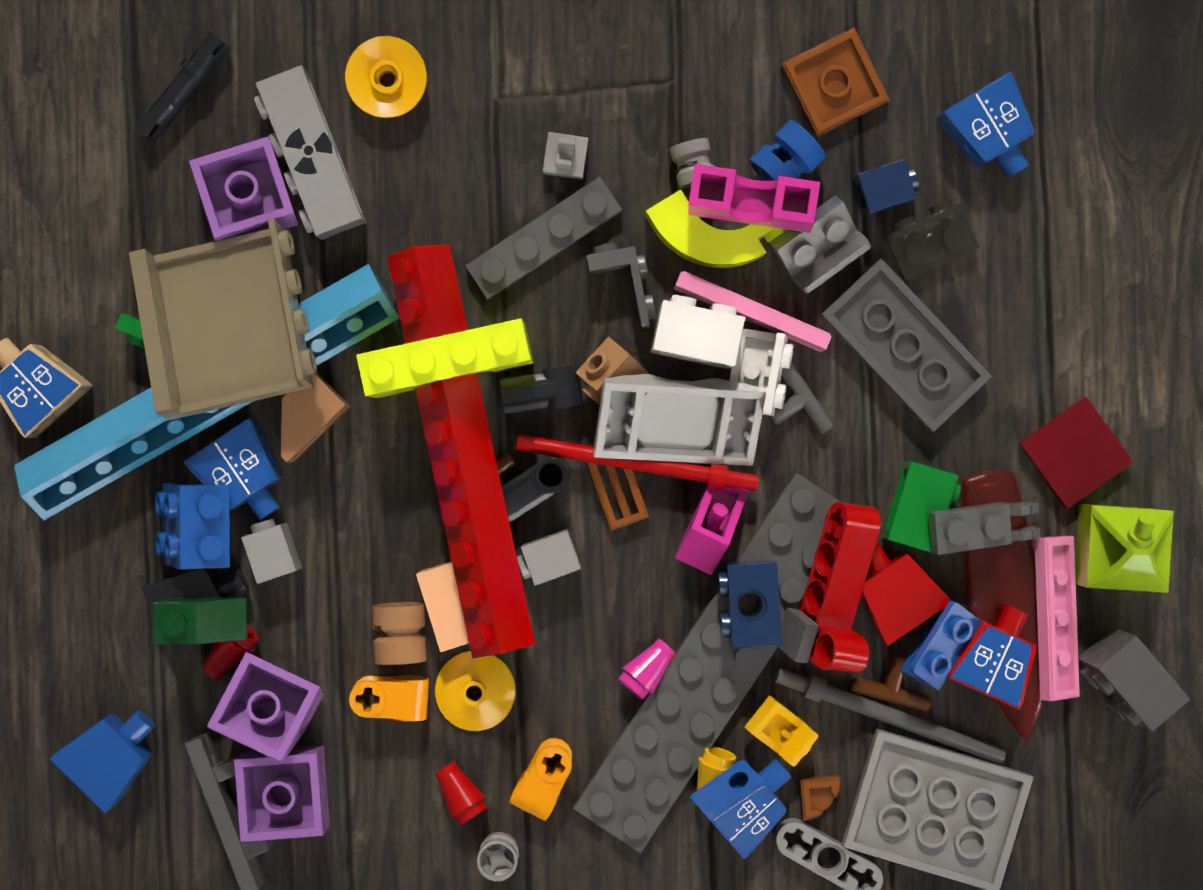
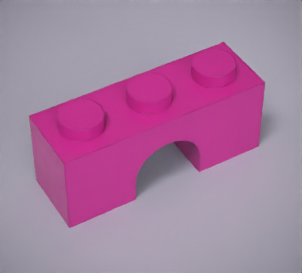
M695 164L688 215L810 233L815 221L820 182L778 176V179L774 181H758L741 177L736 174L734 169Z

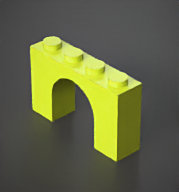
M522 318L356 355L365 396L373 398L412 391L417 386L485 371L499 372L534 364L526 326Z

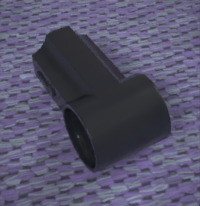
M578 365L542 370L541 374L500 379L505 414L547 408L549 411L583 406L580 377L575 373L578 370Z
M554 456L543 458L537 464L502 486L509 522L514 521L569 484L572 470L564 458ZM553 463L561 468L563 478L560 484L549 485L543 480L542 469L546 464Z

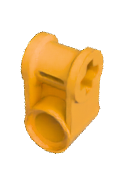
M398 675L394 677L364 676L356 682L350 693V707L354 713L365 718H389L399 721L426 720L429 678L415 675ZM367 687L372 688L373 695L379 696V698H375L373 705H367L366 699L359 697Z
M549 738L540 744L527 770L521 775L509 800L510 804L543 821L548 819L572 768V751L564 740ZM555 753L560 754V763L556 762L553 767L547 765V757L552 758Z

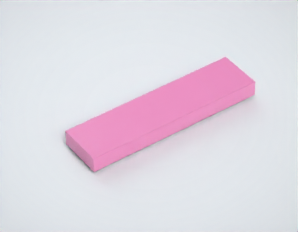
M685 271L680 273L674 290L711 306L713 303L735 307L737 308L736 315L745 317L746 321L774 333L786 334L788 339L819 352L827 349L832 337L828 332Z
M1074 536L1034 539L1040 700L1056 701L1080 697Z

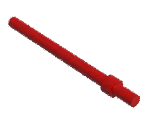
M519 434L516 450L704 482L707 483V487L724 490V487L727 486L756 492L758 487V475L727 470L728 466L711 463L710 467L683 462L594 458V447L522 434Z

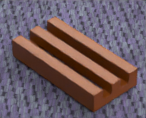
M587 462L611 531L649 518L633 470L624 469L638 509V513L631 515L615 468L606 466L624 517L616 520L597 465Z

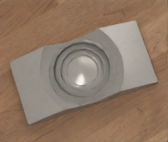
M651 374L604 378L593 448L594 458L753 466L766 391L761 387L718 378L678 381Z

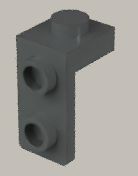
M610 243L593 247L594 254L587 255L589 274L629 268L641 330L649 329V320L655 319L656 313L652 294L644 296L641 281L648 279L645 256H637L635 246L618 249L617 243Z

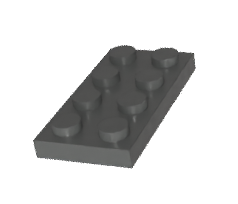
M879 259L820 315L930 432H934L992 377L882 259Z

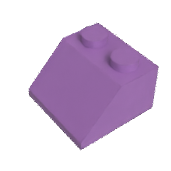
M246 652L207 727L283 763L305 732L324 694L319 686Z

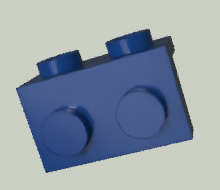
M949 601L944 609L933 615L900 670L909 677L939 691L981 621L960 604Z

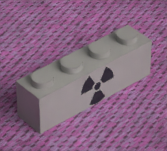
M300 65L256 82L260 95L254 97L255 103L263 120L270 118L275 133L270 134L269 138L277 157L284 156L290 171L285 172L284 176L292 195L299 194L305 209L300 210L299 214L307 233L314 232L315 236L324 240L367 223L307 71Z

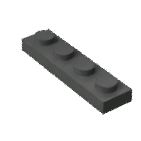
M599 176L465 266L489 301L620 214L622 209Z

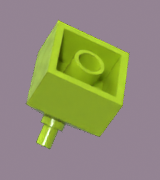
M1079 504L1075 552L1076 584L1086 588L1168 593L1174 511L1154 508Z

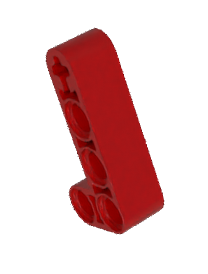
M835 502L831 505L826 515L800 611L819 625L809 661L824 670L858 673L865 669L869 660L867 640L851 628L881 527V517L875 507Z

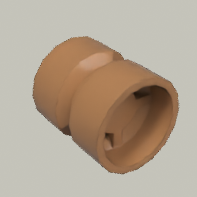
M395 602L371 606L372 628L379 632V637L373 640L375 664L401 665L427 660L426 637L419 632L425 626V606L423 602Z

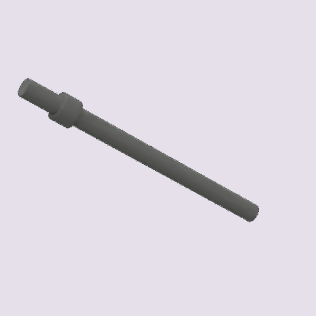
M779 667L776 673L775 683L802 692L804 698L818 703L822 699L1000 765L1005 759L1006 749L827 684L826 679L812 674L808 678Z

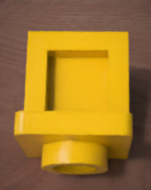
M770 695L745 725V728L752 735L777 752L793 767L810 751L811 746L818 738V734L801 718Z

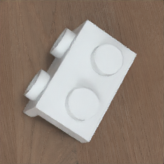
M743 328L736 364L731 370L730 381L764 388L766 397L762 415L774 417L775 408L782 409L784 405L786 385L780 384L782 369L790 368L794 345L787 344L788 336L786 334H774Z

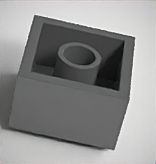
M1112 627L1078 656V661L1084 666V669L1080 671L1084 679L1095 690L1100 688L1104 694L1109 696L1111 699L1106 704L1121 721L1126 719L1134 728L1140 725L1153 732L1191 700L1138 636Z

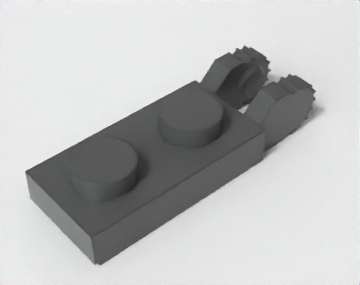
M1030 501L1010 504L996 502L929 512L931 553L942 555L1012 544V541L1040 538V528L1030 525L1011 528L1010 516H1029L1039 513L1038 503Z

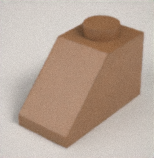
M318 372L312 374L313 388L287 393L282 398L281 457L286 462H294L351 407Z

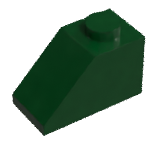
M248 597L164 598L154 602V645H195L248 639Z

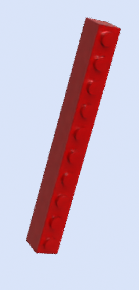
M450 245L412 246L387 257L406 344L468 330ZM473 373L415 387L416 397L472 659L502 654L536 645L478 374Z

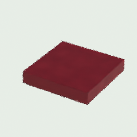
M1087 397L1080 398L1018 443L1064 509H1069L1133 463Z

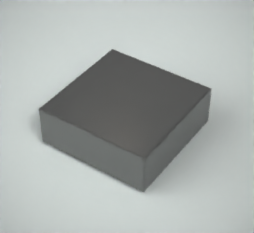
M787 608L781 625L782 645L777 647L793 661L807 663L819 625L799 609Z

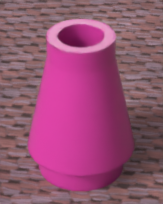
M657 639L652 646L622 668L624 672L618 680L634 695L643 700L648 693L651 695L654 693L676 653L662 640Z

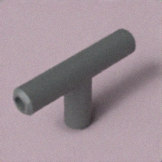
M791 361L789 369H782V377L794 395L784 401L782 409L775 408L774 417L770 416L774 424L779 425L801 409H804L819 433L824 434L833 428V423Z

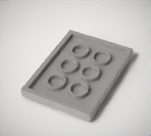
M876 728L841 844L843 847L985 890H1000L1034 777L1028 773Z

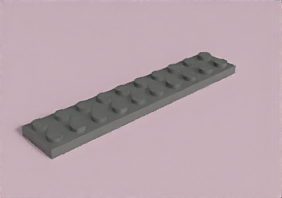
M797 472L793 474L736 560V562L774 560L777 562L781 625L787 608L800 610L827 512L833 503L841 502ZM719 589L716 590L676 650V655L669 663L652 695L647 694L573 806L574 810L639 853L643 851L698 768V757L703 758L705 748L710 749L777 649V646L732 648L729 644V638H722L720 614L728 612L727 597H719ZM754 593L744 594L738 602L739 611L743 614L756 612L760 605L758 595Z

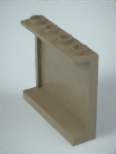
M274 218L268 220L269 229L164 254L153 256L146 249L129 252L155 413L168 420H173L314 387L312 374L317 373V365L313 351L306 347L304 334L310 331L309 322L305 310L299 309L297 294H302V284L297 270H292L290 255L295 254L294 242L290 231L284 230Z

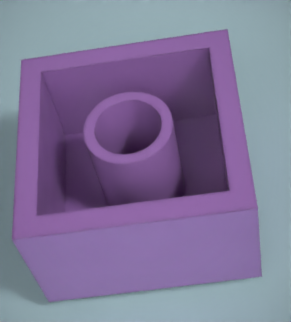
M269 136L189 161L215 241L269 229L268 220L273 218L284 230L298 226Z
M324 745L293 747L283 763L256 750L243 751L234 759L240 842L313 837L325 834L330 826Z

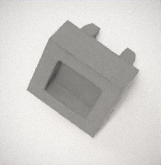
M548 132L543 174L583 180L588 138Z

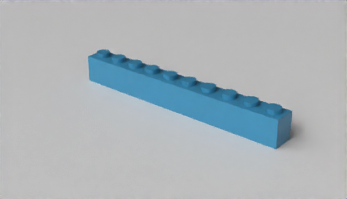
M369 264L299 303V309L305 310L309 322L310 331L304 334L306 347L313 351L316 365L399 319L385 288ZM149 388L14 465L20 496L43 520H46L251 402L168 420L155 413L152 389Z

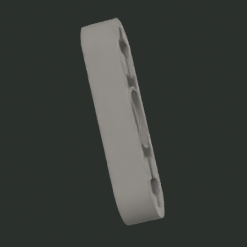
M785 819L777 826L775 842L780 852L786 857L845 890H881L883 875L873 860L855 850L843 847L841 842L800 819ZM796 829H800L799 834L801 838L810 845L813 844L814 837L819 839L811 847L808 859L804 857L808 853L806 848L800 844L794 843L791 848L787 847L788 842L784 837L786 832L794 833ZM832 847L839 851L840 859L836 866L833 868H823L818 864L817 857L822 849ZM849 857L853 858L849 864L856 871L864 873L867 868L870 869L869 874L873 879L870 884L863 882L860 887L857 886L858 881L856 877L846 871ZM844 872V878H840L839 876Z

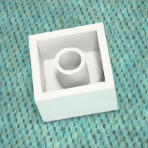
M672 295L670 301H662L650 353L724 369L735 367L745 317L736 315L737 308L716 303L710 306V310L695 307L696 299L680 295Z

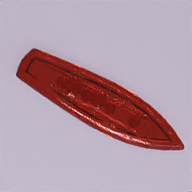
M987 470L973 474L963 480V507L996 502L1009 504L1022 502L1013 472ZM1010 516L1011 528L1028 526L1026 516ZM1032 539L1012 541V544L965 551L969 612L975 617L995 626L1005 604L1028 614L1019 637L1036 644L1037 650L1023 704L1019 710L995 699L1005 717L1021 737L1025 739L1031 736L1043 700H1040L1036 569Z

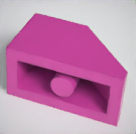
M706 485L685 530L675 558L712 575L729 547L748 491L727 486L724 487V490L709 488Z

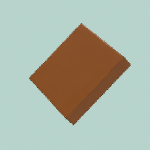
M855 28L781 64L789 85L816 138L890 101Z

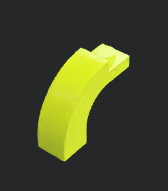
M682 190L677 191L645 212V217L652 229L669 249L692 263L712 268L736 267L753 262L767 253L760 239L764 237L766 242L770 243L787 231V229L753 224L736 230L714 228L703 222L698 216L688 215L689 202Z

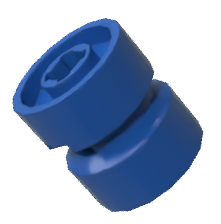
M789 120L773 136L774 144L772 146L763 145L749 159V164L762 181H774L778 179V176L801 179V174H810L826 159V154L813 136L801 125L793 120Z

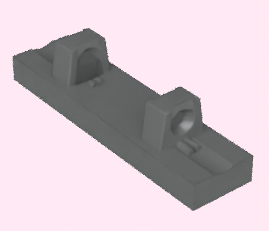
M209 731L186 742V749L240 890H260L266 880L256 855L269 851L270 847L273 846L272 840L240 842L238 806L227 780L235 776L234 759L238 756L220 762Z

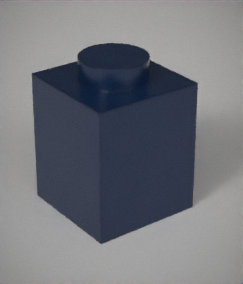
M905 159L858 173L852 179L864 218L910 204L917 199L915 192L919 191L916 172L912 167H907Z

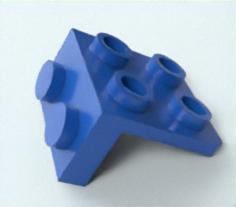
M162 483L161 492H157L155 496L156 515L161 516V533H157L155 539L157 557H162L163 564L177 569L230 567L229 485Z

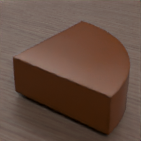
M839 775L799 778L803 821L819 817L833 803L840 790L841 777Z

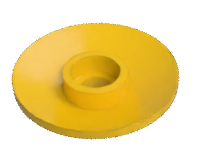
M379 36L365 41L352 53L347 63L345 81L350 97L361 110L379 118H394L409 112L421 100L426 89L427 71L421 55L411 44L397 37ZM387 73L395 76V82L390 87L381 85V78Z
M471 651L462 652L451 658L439 672L435 685L436 702L443 716L456 727L468 731L486 730L499 724L510 712L515 699L514 678L508 666L497 656L491 655L472 659ZM470 686H478L481 689L482 696L479 699L472 700L468 697L467 689Z

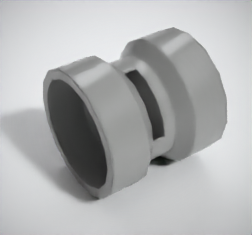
M708 138L686 141L669 148L671 159L677 164L679 170L676 176L679 189L691 188L695 164L715 167V165L710 163L708 156L711 151Z
M495 832L486 836L481 843L477 857V866L480 873L488 880L495 882L504 881L511 877L518 863L519 847L512 836L503 832Z

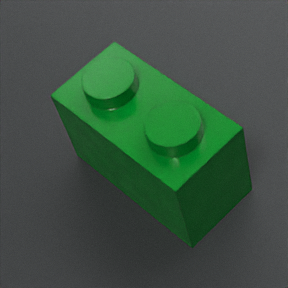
M904 461L882 538L931 552L929 512L955 507L961 490V486L956 484L959 475L913 461Z

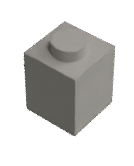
M274 518L250 526L253 534L241 537L257 584L302 568L287 523L276 526Z
M568 528L523 544L521 546L523 554L517 556L524 579L532 577L534 585L581 569V564Z

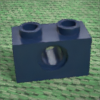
M774 560L725 563V572L718 573L719 597H727L728 612L720 614L722 638H729V644L732 648L782 645L777 562ZM747 593L758 595L760 600L759 608L752 614H743L738 609L739 599Z

